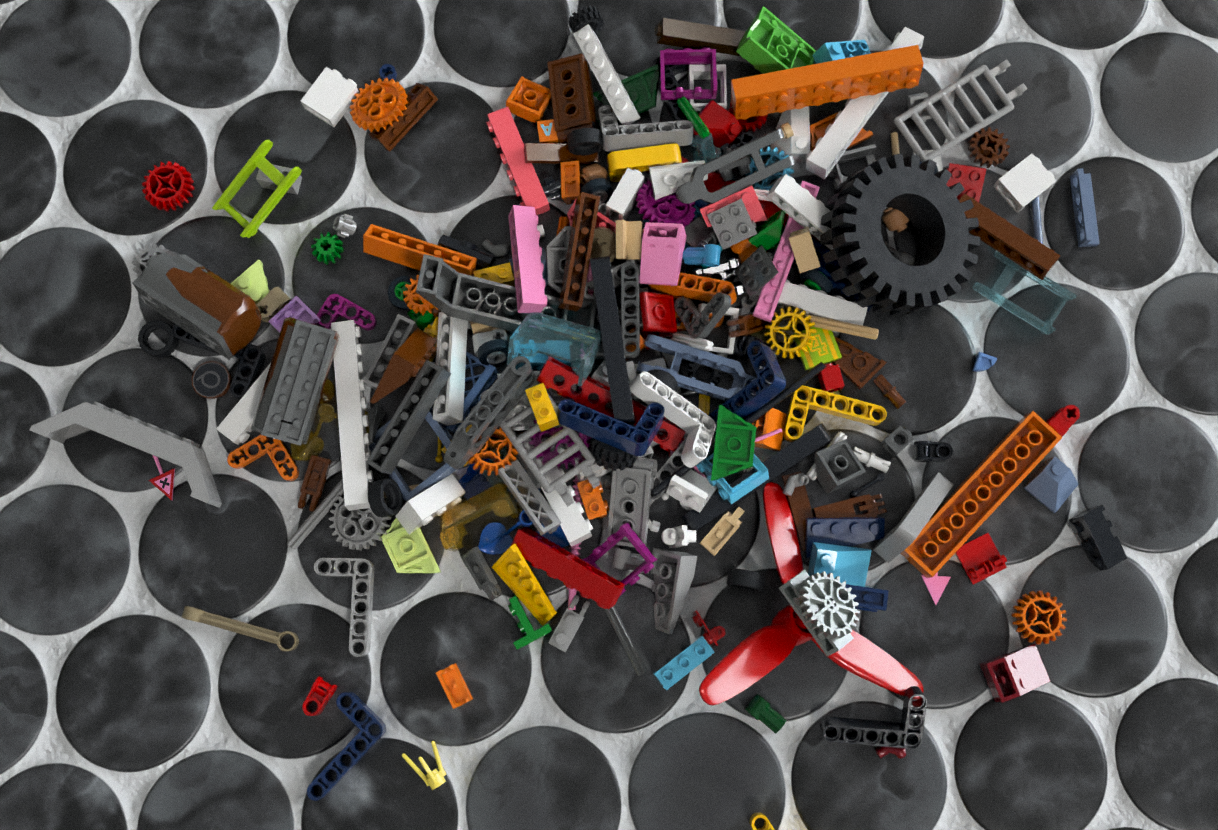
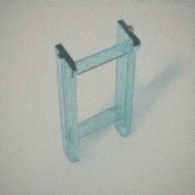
M996 250L994 256L1007 264L992 289L978 282L973 285V289L1036 327L1041 333L1049 335L1054 332L1056 328L1052 327V324L1066 302L1075 299L1077 295L1047 277L1043 280L1039 279ZM1017 271L1060 296L1059 301L1045 322L1001 296Z

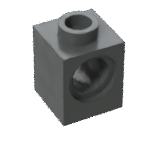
M900 425L880 444L892 457H895L914 439L911 437V432L906 427ZM895 436H899L902 439L901 445L894 441Z

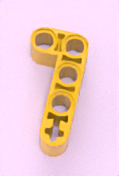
M675 143L614 151L607 155L608 172L611 182H620L627 168L645 172L649 171V167L682 163L680 147Z

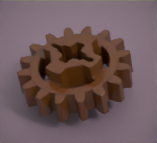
M988 127L986 132L983 128L979 133L976 132L973 138L970 139L968 150L972 151L969 156L975 157L973 162L979 161L980 167L986 164L987 168L992 164L996 167L999 163H1002L1008 156L1009 152L1007 150L1010 148V145H1006L1008 138H1002L1004 133L998 134V129H995L993 132L991 127Z

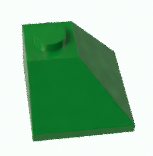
M780 209L769 217L767 221L758 225L755 228L757 234L751 236L749 242L757 248L762 245L766 251L769 249L772 251L778 247L782 236L785 212Z

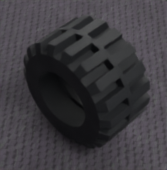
M591 437L590 452L594 456L595 461H597L598 466H604L606 470L610 468L612 471H616V469L621 471L625 470V466L629 468L632 463H635L638 456L629 454Z

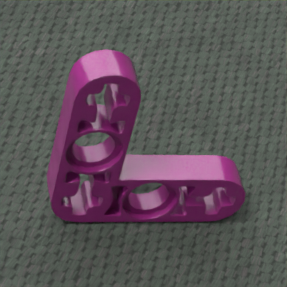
M338 294L329 295L317 313L320 320L323 315H330V321L326 324L321 323V321L315 323V325L319 324L322 327L331 329V323H334L341 316L346 320H354L357 326L368 331L376 327L377 320L371 312ZM337 299H338V302H339L340 304H339L338 306L335 305V306L333 307V304H332L331 302H332V301H337ZM327 308H329L330 310L332 309V311L335 312V313L332 314L329 310H326V309H327ZM349 308L356 309V314L353 317H349L346 314ZM360 315L365 319H369L370 317L372 323H367L365 325V322L362 319H360Z

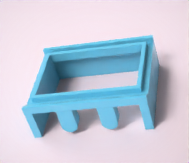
M714 453L696 465L701 473L704 472L707 475L708 482L719 489L718 493L722 499H727L730 504H733L769 479L768 469L755 454L752 467L757 472L733 488L724 478L711 481L712 464L709 460L713 458Z
M699 636L694 643L661 669L654 671L653 675L662 687L668 690L715 652L704 637Z

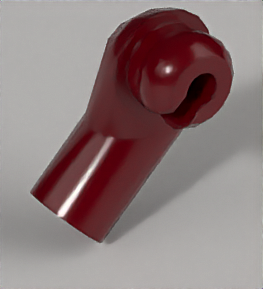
M880 746L875 749L880 759L889 753L896 755L900 759L904 758L907 754L906 748Z

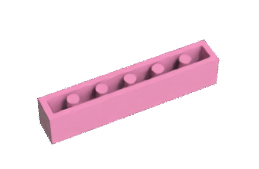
M513 205L508 215L517 310L518 313L541 314L543 308L547 306V296L544 293L546 282L542 275L544 264L541 263L542 248L539 247L540 231H537L538 215L535 213V207Z

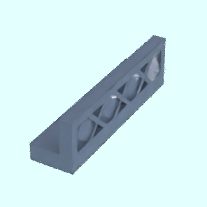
M1083 168L1077 169L1070 176L1078 247L1098 246L1100 243L1091 173L1084 174Z

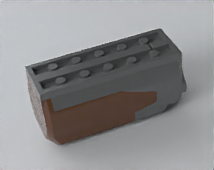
M167 251L150 257L142 274L132 282L146 305L228 360L238 350L251 342L260 327L261 315L257 305L250 296L185 254L180 255L174 251Z
M292 317L284 319L251 426L252 430L261 433L263 436L296 445L307 444L340 338L337 331Z

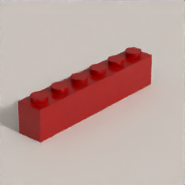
M528 527L518 529L511 546L515 543L524 559L531 562V566L546 571L549 577L561 580L564 586L576 589L580 592L581 596L587 599L591 598L601 608L610 609L615 606L625 584Z

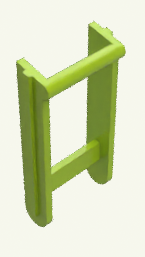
M269 139L265 140L258 147L212 207L213 210L224 209L244 228V231L240 234L241 237L250 238L257 233V229L302 172L299 167H294L285 177L265 158L273 146V142ZM256 167H258L278 187L249 223L229 202Z

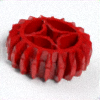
M168 161L166 165L161 162L160 167L154 165L153 171L148 170L150 175L144 176L146 182L142 183L144 187L142 191L146 195L145 199L158 210L164 209L169 212L171 208L173 211H176L177 206L183 208V202L189 203L187 197H193L190 191L195 190L192 185L194 180L184 166H180L176 162L172 164V162Z

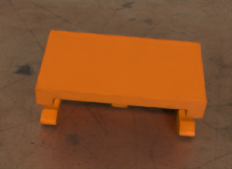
M579 160L560 162L561 197L566 205L571 204V200H576L580 195Z
M456 663L436 672L453 709L473 700Z

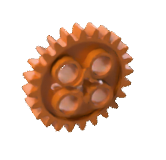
M378 78L376 83L371 80V85L365 83V89L359 88L360 94L355 93L356 99L351 100L353 105L350 106L352 119L359 128L362 127L364 131L369 129L370 132L375 128L379 132L381 127L386 130L388 124L393 126V121H399L397 117L403 116L401 111L407 110L405 105L408 104L406 100L408 96L398 81L395 82L394 79L389 81L388 78H385L382 82Z

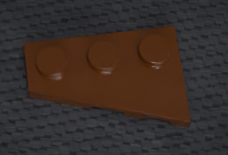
M835 337L842 358L831 363L833 365L839 364L840 371L860 390L887 362L882 359L879 360L871 356L872 354L863 352Z

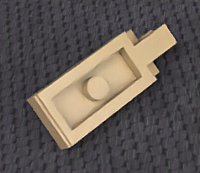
M740 507L733 514L728 511L699 544L715 556L740 527L739 525L742 522L739 518L745 511Z

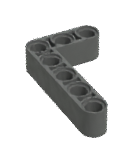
M633 262L625 263L621 269L622 341L625 359L636 358L640 353L639 270ZM628 270L635 271L633 276H627L625 273ZM629 288H633L636 291L633 295L625 293ZM628 307L636 309L633 314L625 312ZM628 326L636 327L635 332H626ZM591 338L584 342L583 350L589 359H605L602 338ZM633 344L636 346V349L633 352H628L626 347ZM591 345L598 347L594 353H589L587 349Z

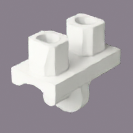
M687 525L667 528L662 532L661 538L666 545H669V548L687 546L689 543L696 542V530H687Z

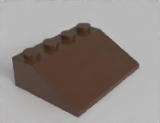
M417 328L393 354L370 403H376L405 384L412 376L416 377L425 362L436 352L437 347L435 344L438 339Z

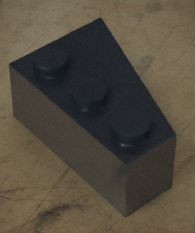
M1103 505L1089 508L1069 519L1072 531L1078 534L1082 547L1089 552L1093 565L1100 571L1108 570L1127 559L1117 536L1114 537L1110 530V527L1113 526L1111 521H1106L1102 513L1105 510Z

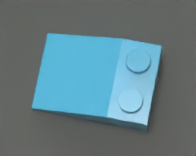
M813 542L808 575L811 576L817 572L821 574L825 571L827 575L833 573L834 578L840 576L841 583L846 581V584L865 587L872 550Z

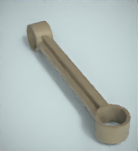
M185 606L181 616L187 620L277 644L278 648L282 651H292L299 644V638L294 632L285 631L279 633L190 606ZM286 634H290L294 638V645L289 649H285L281 644V639Z

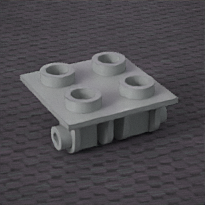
M742 198L707 215L723 250L757 234L755 229L757 228L756 223L751 220Z

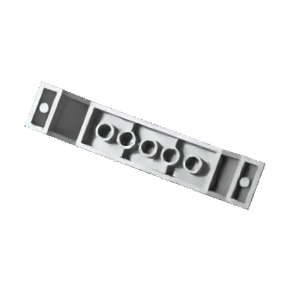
M94 401L93 404L84 402L34 424L30 428V431L62 444L68 438L90 430L182 467L192 490L191 497L219 508L222 504L205 451L199 449V444L167 430L160 429L150 423H145L135 417L123 414L113 408H108Z

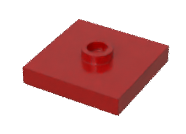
M650 292L640 293L643 331L677 332L673 295Z

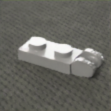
M575 595L569 608L573 609L577 605L580 596ZM586 601L583 604L580 614L567 608L548 643L566 652L591 602Z

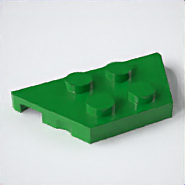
M723 405L718 406L711 481L753 466L756 427L743 420L737 414L727 410Z

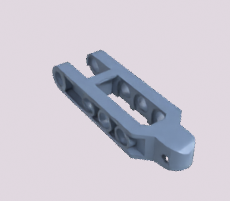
M651 334L647 335L644 345L673 355L674 359L669 370L657 365L654 367L639 361L635 370L639 374L654 369L666 371L674 376L678 387L725 402L756 379V377L746 374L741 363ZM682 358L732 374L734 380L731 389L726 390L714 386V383L707 384L695 380V377L688 378L677 374Z

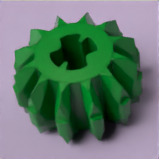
M327 232L324 237L320 233V239L314 238L316 244H312L311 248L314 250L312 254L314 257H317L318 262L324 261L328 265L330 260L332 263H335L336 257L341 259L339 253L344 252L343 247H341L343 242L338 240L339 237L336 234L332 236L330 232Z

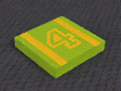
M812 327L811 329L817 330V333L811 334V336L816 337V341H809L813 347H805L808 353L800 350V358L805 370L815 367L820 362L826 364L842 358L833 332L827 329ZM795 339L794 342L796 347L800 345L804 339Z

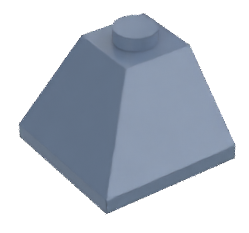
M1054 456L1045 461L1024 489L1050 511L1056 513L1079 484L1071 469Z

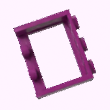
M668 48L660 50L661 100H678L682 96L687 99H716V49L702 48L701 50H692L691 48H685L683 50H674ZM710 64L711 89L695 87L694 90H683L682 87H677L676 90H665V65Z
M629 523L620 526V529L610 535L607 541L595 548L588 557L582 559L601 570L595 562L626 536L645 561L620 581L625 584L620 596L626 591L625 587L628 584L634 585L640 580L639 575L642 572L647 574L655 567L653 563L658 560L632 530Z

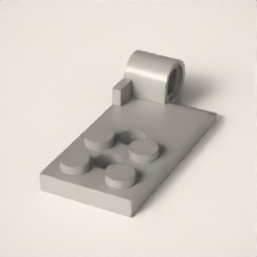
M637 457L633 468L625 467V470L620 471V469H616V471H613L607 538L616 533L625 521H629L632 524V530L646 546L651 489L654 488L657 460ZM627 501L633 503V512L626 510L625 504ZM626 536L616 544L634 547Z

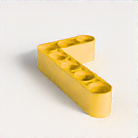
M801 386L792 394L783 437L788 442H794L800 438L803 433L808 409L872 426L879 425L884 421L887 412L882 406L808 386ZM803 392L806 395V399H799L797 393ZM816 397L823 398L825 401L824 405L818 404ZM835 402H840L843 405V409L838 410L835 407ZM853 407H859L862 411L861 415L855 414ZM793 410H798V411H800L801 414H802V417H801V418H796V417H794V416H793ZM872 412L879 413L880 420L874 419ZM794 428L797 431V436H790L788 429Z

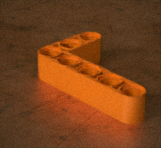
M680 272L677 286L648 284L649 288L654 292L683 296L705 302H710L714 295L719 292L724 294L730 292L728 295L731 297V305L737 300L735 288L731 282Z

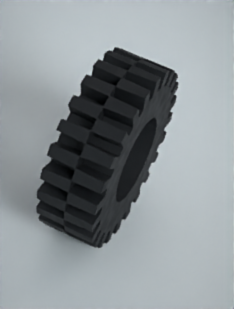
M894 154L887 159L885 157L880 158L849 176L845 182L838 185L834 190L836 195L828 199L825 205L831 211L822 216L821 225L832 229L820 235V242L825 245H833V249L823 255L826 264L834 261L838 262L840 268L831 273L833 280L838 281L847 278L849 282L842 289L843 293L848 297L861 292L856 304L863 308L873 305L872 312L883 314L889 311L890 316H898L904 313L911 314L948 300L949 296L957 294L962 289L959 284L968 281L972 275L967 268L977 264L978 256L969 251L980 246V237L969 235V231L979 227L978 218L966 219L964 213L972 209L974 205L971 199L962 203L959 202L957 196L965 190L960 182L948 187L946 184L952 174L947 169L934 174L937 163L933 160L928 159L920 164V156L913 154L904 159L902 154ZM885 207L901 211L908 217L916 229L919 239V252L913 266L896 259L889 252L882 239L880 223Z

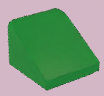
M413 310L407 313L411 320L416 322L420 330H424L428 324L430 325L435 320L434 315L430 314L428 310L425 311L424 315L420 311L416 314Z

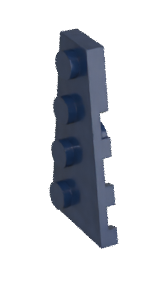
M806 518L805 557H811L813 542L851 547L884 538L885 518Z

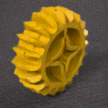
M787 307V313L781 308L780 316L774 312L776 319L771 320L772 325H765V328L770 329V332L764 333L765 336L771 337L766 340L767 344L773 343L770 348L772 350L776 349V355L782 352L783 358H786L789 353L790 359L794 358L795 352L797 357H801L800 350L808 353L805 347H813L809 341H816V337L811 336V334L817 333L816 329H811V327L816 325L815 322L808 323L812 317L810 315L805 317L806 311L804 310L799 314L798 307L794 309L793 313L791 307ZM791 318L787 326L778 327L784 319ZM797 319L803 322L806 334L798 331ZM791 328H794L793 331L799 335H790V338H788L789 335L782 330L790 331ZM776 332L783 334L784 347L778 343ZM795 339H804L797 347L790 348Z

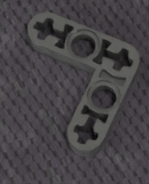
M721 292L716 293L700 313L690 298L681 296L675 302V311L692 338L705 339L730 308L731 297ZM712 312V318L709 321V314ZM693 314V320L690 322V316Z

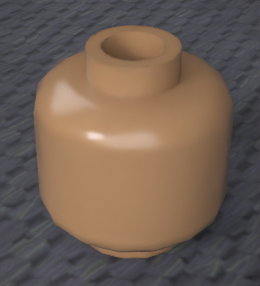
M598 163L584 167L580 173L581 185L584 186L587 182L596 178L606 179L608 176L607 170Z
M890 207L883 210L884 214L881 219L889 231L896 230L900 232L907 228L906 223L909 219L901 211Z

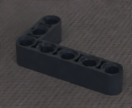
M660 57L653 61L652 66L658 64L660 67ZM700 64L665 65V83L671 84V86H665V90H676L679 85L675 75L688 71L689 65ZM659 72L658 90H659V92H660V94H661V91H660V72ZM663 100L672 121L688 120L687 117H678V115H684L677 102Z
M176 324L173 326V335L183 343L219 354L203 342H198V339L188 332L181 336V332L184 329ZM250 343L232 357L240 362L230 386V393L239 400L258 379L266 359L265 353L258 346ZM254 352H258V356L255 359H251V355ZM248 369H251V374L248 377H245V372ZM244 387V392L238 395L239 388Z
M911 686L907 688L904 694L901 723L825 717L821 720L820 728L824 739L829 742L916 749L922 742L927 700L919 687ZM920 696L918 700L912 701L913 697ZM917 715L915 719H909L911 716ZM834 727L832 731H826L827 728ZM849 729H855L851 733H846ZM874 731L873 734L867 735V732ZM894 732L892 736H887L888 733ZM915 734L912 738H907L908 735Z

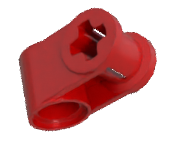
M1067 405L1060 408L1046 423L1063 437L1079 419L1080 410L1075 405Z
M319 676L303 702V712L308 716H318L321 714L335 693L337 685H331L324 681L323 677ZM312 701H315L318 705L315 712H311L309 709Z

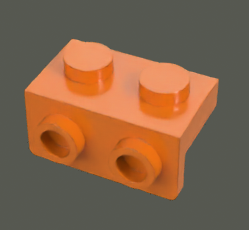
M587 479L578 482L577 486L588 519L607 517L609 506L607 500L602 499L601 493L604 491L601 482L594 489Z

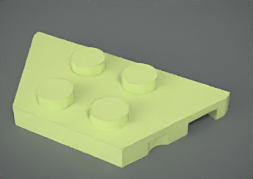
M259 259L230 283L250 296L255 304L259 303L270 292L263 270V263Z
M396 518L392 522L391 527L386 530L387 535L383 534L381 536L396 572L440 573L441 570L421 528H418L409 535Z

